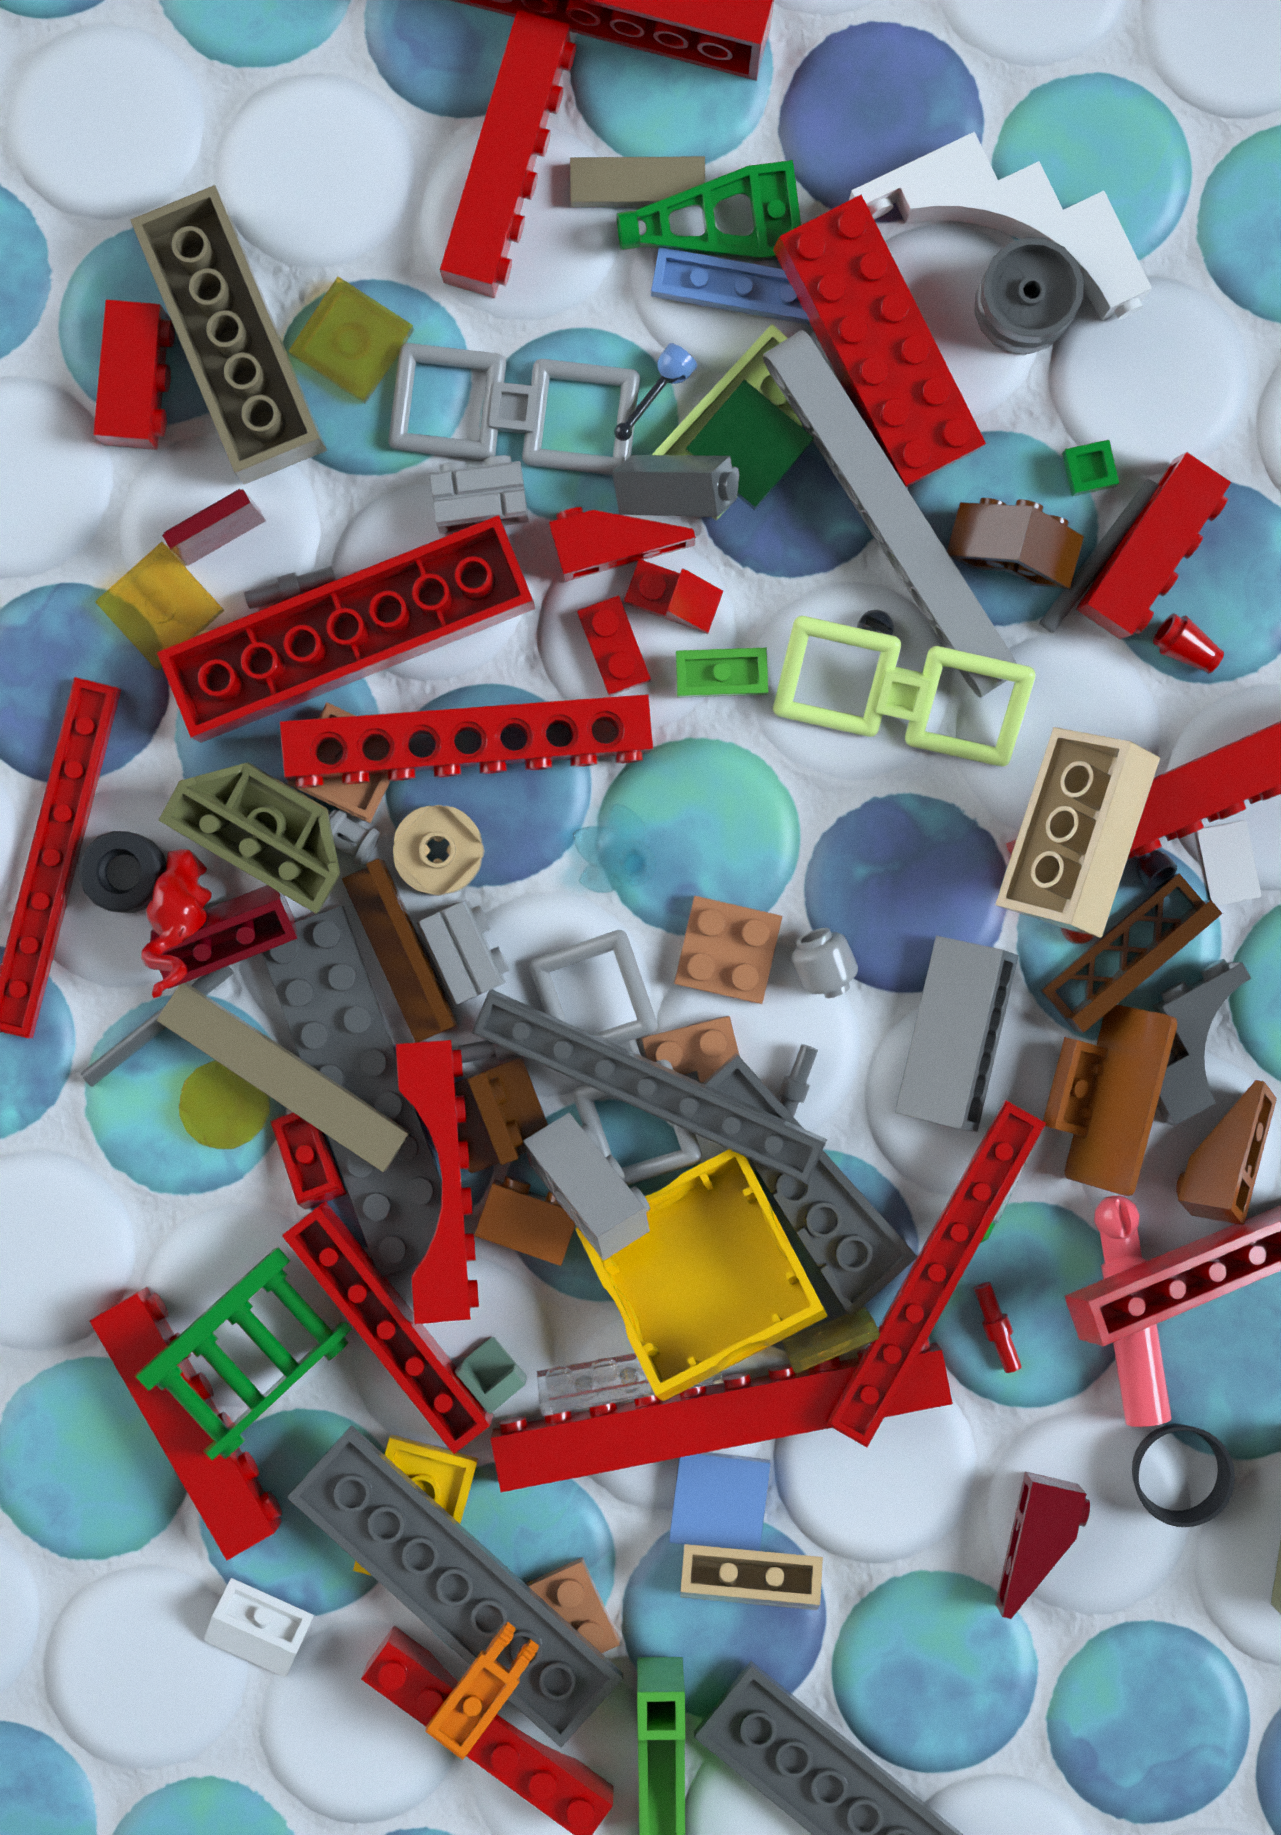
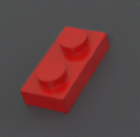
M619 595L577 611L609 697L651 682L649 672Z

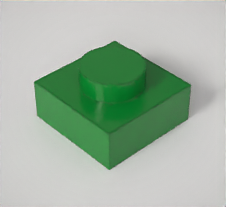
M1109 439L1068 448L1062 452L1072 497L1114 488L1119 484Z

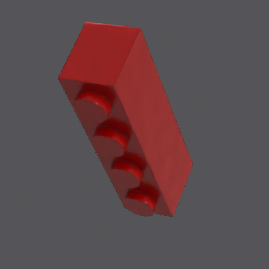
M1188 452L1173 459L1157 483L1159 487L1099 572L1076 610L1118 639L1131 636L1133 633L1140 634L1154 615L1150 607L1157 596H1165L1175 584L1179 574L1174 570L1183 557L1186 559L1190 558L1201 544L1203 536L1199 532L1207 519L1213 521L1225 507L1228 498L1223 495L1232 482Z

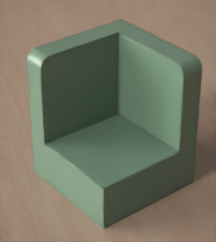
M495 1337L487 1339L463 1359L455 1370L457 1376L489 1414L525 1386L527 1375Z

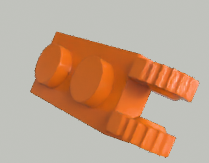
M509 1622L502 1626L487 1650L480 1652L425 1728L426 1733L462 1760L520 1683V1675L539 1648V1645L530 1639L520 1648L509 1669L499 1663L496 1658L504 1647L510 1643L516 1629Z

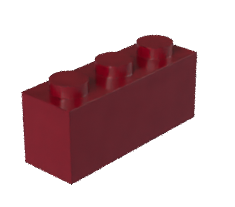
M266 885L204 909L207 920L203 926L185 941L165 950L161 954L178 957L187 967V974L184 978L168 989L298 939L295 918L285 895ZM154 929L150 931L151 942L159 937ZM159 970L163 979L171 972Z

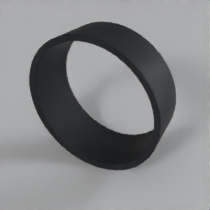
M1171 1424L1152 1431L1141 1441L1132 1461L1133 1482L1141 1503L1153 1517L1171 1526L1194 1527L1212 1520L1225 1508L1234 1489L1235 1470L1229 1452L1215 1436L1196 1427ZM1176 1431H1191L1201 1436L1210 1445L1217 1460L1218 1472L1213 1490L1200 1504L1186 1510H1169L1154 1504L1143 1493L1139 1485V1468L1147 1449L1160 1437Z

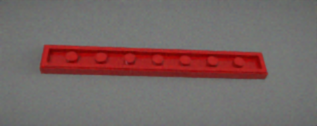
M77 677L73 679L0 966V1032L28 1039L34 1036L121 694V689Z
M1007 1100L1003 1101L826 1421L828 1426L868 1448L1045 1127L1046 1122Z

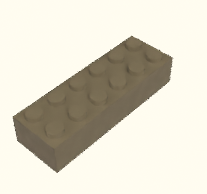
M213 185L130 219L234 473L244 485L327 451L226 204L216 186Z

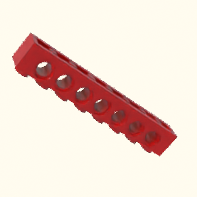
M649 694L280 722L284 777L287 781H295L296 788L324 786L323 778L342 777V784L344 785L363 784L370 782L369 775L387 773L388 781L416 779L415 771L433 770L434 777L437 778L460 776L461 768L479 767L480 774H495L507 772L506 764L525 763V770L528 771L551 769L552 761L570 760L571 767H585L597 765V757L615 756L617 764L635 763L643 761L642 754H648L653 750ZM598 721L611 723L616 730L615 740L608 744L598 742L593 737L592 725ZM562 724L569 729L571 742L564 747L553 746L546 737V730L551 725ZM510 727L520 729L526 736V745L516 751L505 748L500 739V735L505 729ZM463 731L476 733L481 740L479 750L472 754L460 752L454 742L459 733ZM419 734L430 736L436 745L434 752L424 758L413 755L409 750V743L414 736ZM372 738L384 739L390 746L388 755L380 761H372L366 758L363 754V747L368 740ZM327 741H335L343 747L342 758L332 765L320 762L317 757L319 747Z

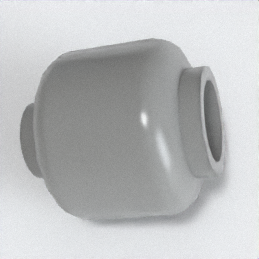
M820 928L803 935L797 940L796 944L798 947L792 954V963L803 988L811 994H824L825 998L829 999L840 996L850 989L849 982L856 976L858 965L843 934L831 932L829 928Z

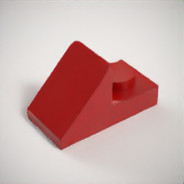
M639 559L624 598V604L708 634L723 595V590L688 570L682 569L680 573Z

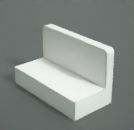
M231 1578L211 1617L204 1641L282 1677H287L314 1615Z

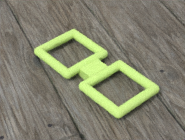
M799 616L794 620L773 705L775 715L873 737L879 731L884 714L909 720L905 741L911 747L1000 767L1009 764L1036 677L1033 668L941 646H933L928 651L923 672L896 667L901 648V642L896 636L807 616ZM809 636L880 652L864 717L793 701ZM943 666L1015 682L996 747L925 731Z

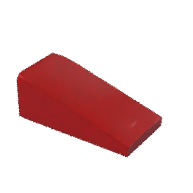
M294 1112L270 1121L297 1205L306 1210L347 1194L324 1132Z

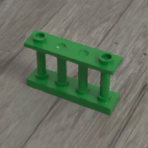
M279 1247L274 1248L135 1375L148 1391L155 1385L160 1390L166 1388L214 1440L203 1450L211 1460L219 1454L223 1459L230 1456L245 1441L241 1433L323 1356L330 1361L349 1343L344 1336L352 1328L346 1322H340L331 1330L285 1279L288 1274L283 1268L290 1260ZM261 1288L266 1293L272 1291L318 1342L298 1362L250 1310L253 1306L248 1300ZM226 1320L231 1325L237 1323L283 1374L264 1394L256 1388L216 1344L218 1338L213 1332ZM191 1352L197 1358L201 1355L249 1407L229 1427L222 1422L181 1377L180 1374L183 1370L178 1364Z

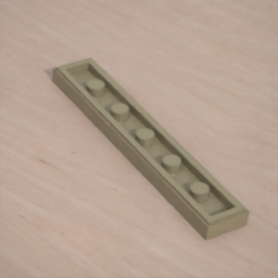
M187 982L177 987L157 1018L159 1023L382 1172L388 1169L411 1133Z

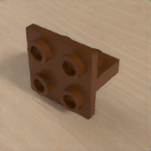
M517 1058L454 1083L455 1096L464 1095L466 1123H457L458 1142H468V1171L470 1173L481 1171L499 1163L503 1165L518 1159L520 1155L526 1153L523 1141L548 1126L547 1119L522 1058Z

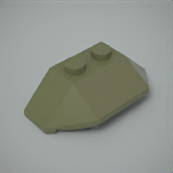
M249 762L180 780L158 820L315 914L320 912L340 876L327 808Z

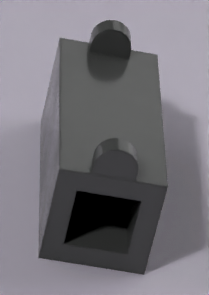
M631 455L612 471L619 515L718 517L736 500L738 493L739 471L737 467H732L730 456Z

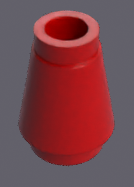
M1173 613L1168 616L1157 630L1153 639V644L1160 648V654L1203 670L1208 674L1218 667L1224 656V651L1186 615L1180 617Z

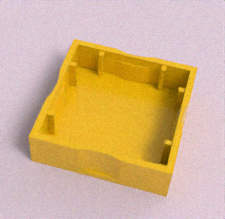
M730 1149L682 1173L661 1190L645 1196L650 1206V1210L646 1212L650 1231L606 1260H602L579 1228L575 1229L602 1286L613 1298L623 1318L629 1342L656 1397L662 1401L828 1317L745 1156Z

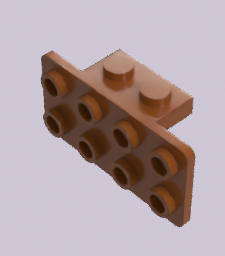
M1116 1005L1104 1015L1096 1045L1064 1037L1043 1121L1046 1122V1127L1073 1133L1064 1169L1067 1179L1124 1196L1134 1194L1177 1029L1175 1017Z

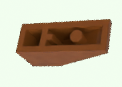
M1255 1080L1189 1157L1186 1171L1179 1175L1176 1185L1178 1201L1191 1216L1244 1225L1277 1101L1276 1096L1264 1081Z

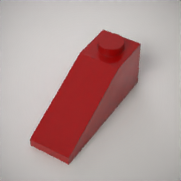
M582 507L561 511L556 514L557 520L549 522L565 582L638 562L639 559L646 560L695 546L696 539L692 528L598 510L583 512Z

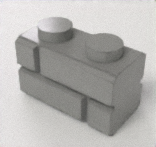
M501 455L486 458L484 460L485 466L467 468L466 462L453 461L439 465L440 471L430 473L435 520L439 533L460 531L498 515L503 525L529 522L521 462H512L510 456Z
M465 900L416 923L454 1006L506 983L502 974L510 970L499 946L490 949L484 932L491 929L480 905L472 908L469 901Z

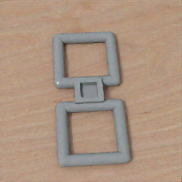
M405 343L399 349L388 439L390 447L395 450L485 460L495 456L498 431L525 434L522 458L524 463L529 466L612 475V471L631 456L634 426L632 427V435L628 440L620 441L615 437L613 457L541 449L550 378L621 386L617 417L618 425L619 423H625L637 407L640 375L634 369L538 359L533 365L531 386L504 383L506 359L499 353ZM416 362L487 371L479 441L408 433Z
M615 930L537 957L530 962V972L544 1013L567 1023L550 972L614 951L637 1020L593 1035L641 1056L635 1039L653 1034L657 1030L658 1024L625 931ZM656 1061V1063L673 1070L669 1061ZM585 1084L574 1090L573 1098L582 1124H587L592 1129L600 1145L598 1149L606 1157L612 1155L594 1101L610 1095ZM673 1124L681 1150L621 1168L625 1176L623 1181L630 1185L699 1163L702 1159V1152L696 1135Z

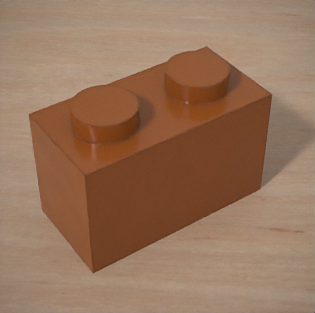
M505 1176L503 1182L495 1179L474 1236L561 1266L575 1227V1223L550 1191H548L545 1197L530 1192L531 1184L518 1178Z

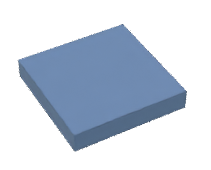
M712 1452L680 1457L678 1460L669 1543L760 1551L770 1460Z

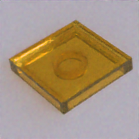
M337 276L288 352L292 357L366 404L399 354L400 347L407 342L415 329L412 324Z
M160 542L95 601L157 670L162 668L157 655L158 651L196 637L225 611L163 542Z
M863 1307L852 1317L849 1314L843 1315L786 1339L782 1343L793 1371L798 1373L877 1340L881 1335L866 1307Z

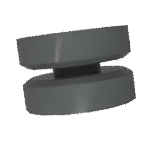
M1026 237L1007 244L992 258L975 293L974 313L982 333L993 345L1010 353L1032 354L1049 348L1064 334L1083 301L1084 278L1079 264L1064 246L1047 238Z

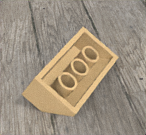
M1053 727L995 905L1065 929L1102 938L1160 757L1131 741Z

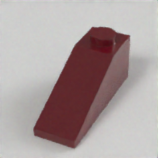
M1025 1471L995 1602L1002 1617L1013 1618L1075 1542L1079 1526L1085 1527L1090 1513V1500L1086 1499L1087 1494L1078 1483Z

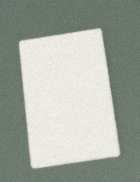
M1247 821L1233 822L1197 831L1212 902L1219 906L1260 898L1262 895Z

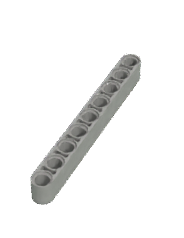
M802 329L764 353L763 360L772 378L806 431L814 437V444L945 648L1016 663L1008 647L811 337ZM959 670L969 687L980 698L1007 681Z

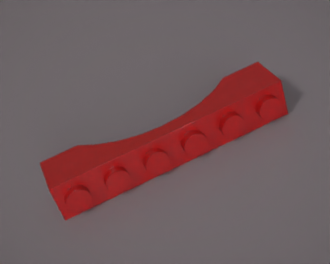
M451 1040L396 1044L399 1091L415 1107L429 1129L438 1153L442 1175V1205L436 1231L425 1256L411 1277L414 1323L424 1324L471 1320L470 1308L479 1307L477 1280H468L467 1262L476 1261L474 1233L465 1234L464 1215H473L471 1187L462 1188L460 1169H469L468 1142H458L457 1123H466L464 1095L455 1096L454 1077H463L461 1049L452 1050Z
M396 1626L392 1627L371 1656L361 1677L362 1681L425 1727L458 1684V1681L429 1650ZM496 1714L466 1755L470 1760L573 1835H593L613 1807L614 1786L578 1759L562 1754L540 1743L498 1714Z

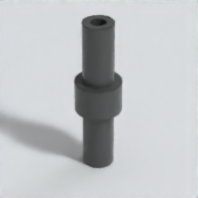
M801 1044L790 1076H784L779 1090V1094L782 1096L780 1102L793 1117L799 1102L804 1103L810 1085L806 1082L818 1049L805 1044Z

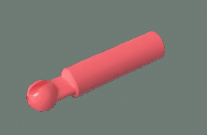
M1121 1195L1104 1198L1098 1204L1094 1213V1222L1100 1232L1104 1263L1101 1265L1103 1279L1147 1261L1142 1258L1138 1226L1140 1214L1136 1205ZM1157 1324L1113 1342L1125 1423L1132 1427L1155 1426L1167 1423L1172 1419Z

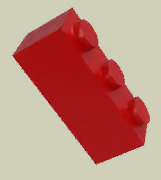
M105 300L93 435L105 446L158 450V439L165 436L167 415L165 409H161L163 392L169 391L171 383L170 366L165 364L167 347H173L175 328L161 304Z

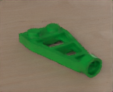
M793 160L749 165L636 211L617 213L616 220L620 249L627 250L640 247L659 249V247L690 253L752 261L777 259L773 249L779 237L801 225ZM738 194L745 195L750 199L754 226L751 234L747 236L722 233L717 229L713 210L720 201ZM691 206H699L702 209L704 234L700 236H677L671 232L669 215L673 211ZM639 221H643L646 225L644 235L639 234Z

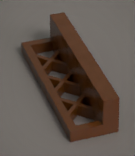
M378 858L367 863L366 868L342 878V881L415 1043L459 1024L385 861Z
M1177 873L1040 991L1074 1031L1084 1033L1223 913L1212 900H1202L1181 874ZM1177 888L1192 905V908L1179 919L1162 917L1164 898ZM1155 906V917L1144 916ZM1137 921L1154 922L1153 941L1145 948L1128 947L1129 928ZM1162 923H1172V925L1161 934ZM1121 935L1120 946L1110 945ZM1103 950L1120 951L1119 970L1111 977L1094 976L1095 957ZM1128 952L1138 953L1127 963ZM1087 964L1086 975H1075ZM1069 979L1086 980L1085 999L1071 1011L1055 991ZM1093 981L1104 982L1093 992Z

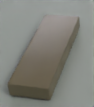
M705 156L570 157L571 207H645L705 183Z

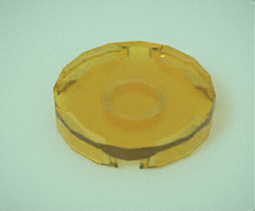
M216 1060L196 1068L184 1081L181 1089L179 1116L185 1130L199 1144L208 1147L234 1149L252 1141L265 1127L270 1114V1096Z

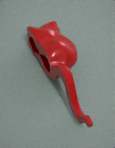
M189 849L173 850L167 853L166 871L157 879L154 885L152 901L146 909L147 919L159 937L144 946L141 951V959L144 965L150 969L171 971L165 979L154 984L153 998L160 997L165 989L181 981L187 974V967L180 958L161 954L165 950L185 941L198 931L207 920L206 911L203 908L211 899L212 892L208 888L201 886L198 882L199 877L207 872V867Z

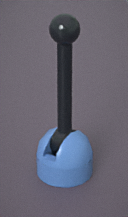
M669 343L658 359V370L661 377L625 423H619L615 427L614 434L618 440L626 441L631 437L632 427L667 383H683L697 368V363L686 350L674 343Z

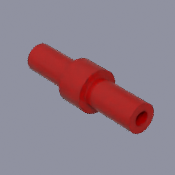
M991 1282L976 1285L973 1289L985 1318L982 1321V1326L987 1339L990 1342H994L1005 1373L1015 1372L1021 1369L1022 1365L1010 1336L1014 1331L1009 1317L1006 1313L1001 1312Z

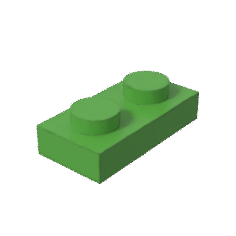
M767 647L676 651L677 698L767 695Z

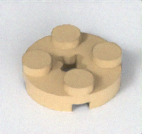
M426 806L414 810L399 824L393 841L394 864L401 878L412 888L437 896L455 893L471 883L480 870L484 856L481 833L476 824L465 813L449 806ZM431 839L437 842L446 839L450 845L446 849L449 857L444 862L439 858L433 862L428 859L427 855L431 850L427 844Z

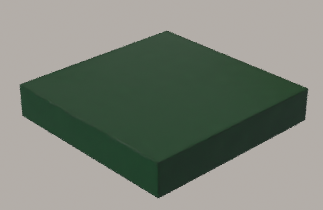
M744 379L685 448V452L688 455L730 456L732 467H737L739 471L737 496L755 510L810 446L814 437Z

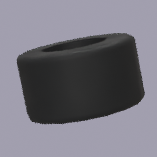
M112 831L98 836L86 847L80 860L79 879L84 893L95 905L110 912L135 913L146 909L152 901L154 885L157 879L165 873L167 863L163 852L152 840L133 832ZM120 855L134 857L141 868V876L138 883L127 890L115 888L107 877V868L110 862Z

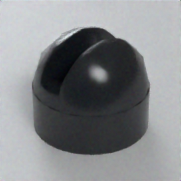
M882 610L866 612L857 624V628L881 633L865 624L869 618L887 628L888 630L885 634L892 635L894 631L891 617Z
M1160 850L1148 853L1150 857L1145 861L1141 857L1137 860V874L1148 889H1156L1164 885L1177 871V865Z

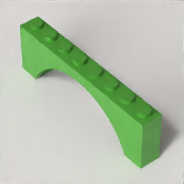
M637 1657L639 1835H685V1685L683 1657Z

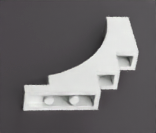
M975 132L851 190L849 200L862 194L874 219L888 213L893 209V203H896L906 224L925 221L971 223L999 230L1018 239L1026 237L1047 238L1064 246L1079 264L1084 278V293L1091 301L1101 321L1115 314L1118 320L1134 314L1143 307L1141 302L1152 289L1105 191L1063 210L1040 161L998 180Z

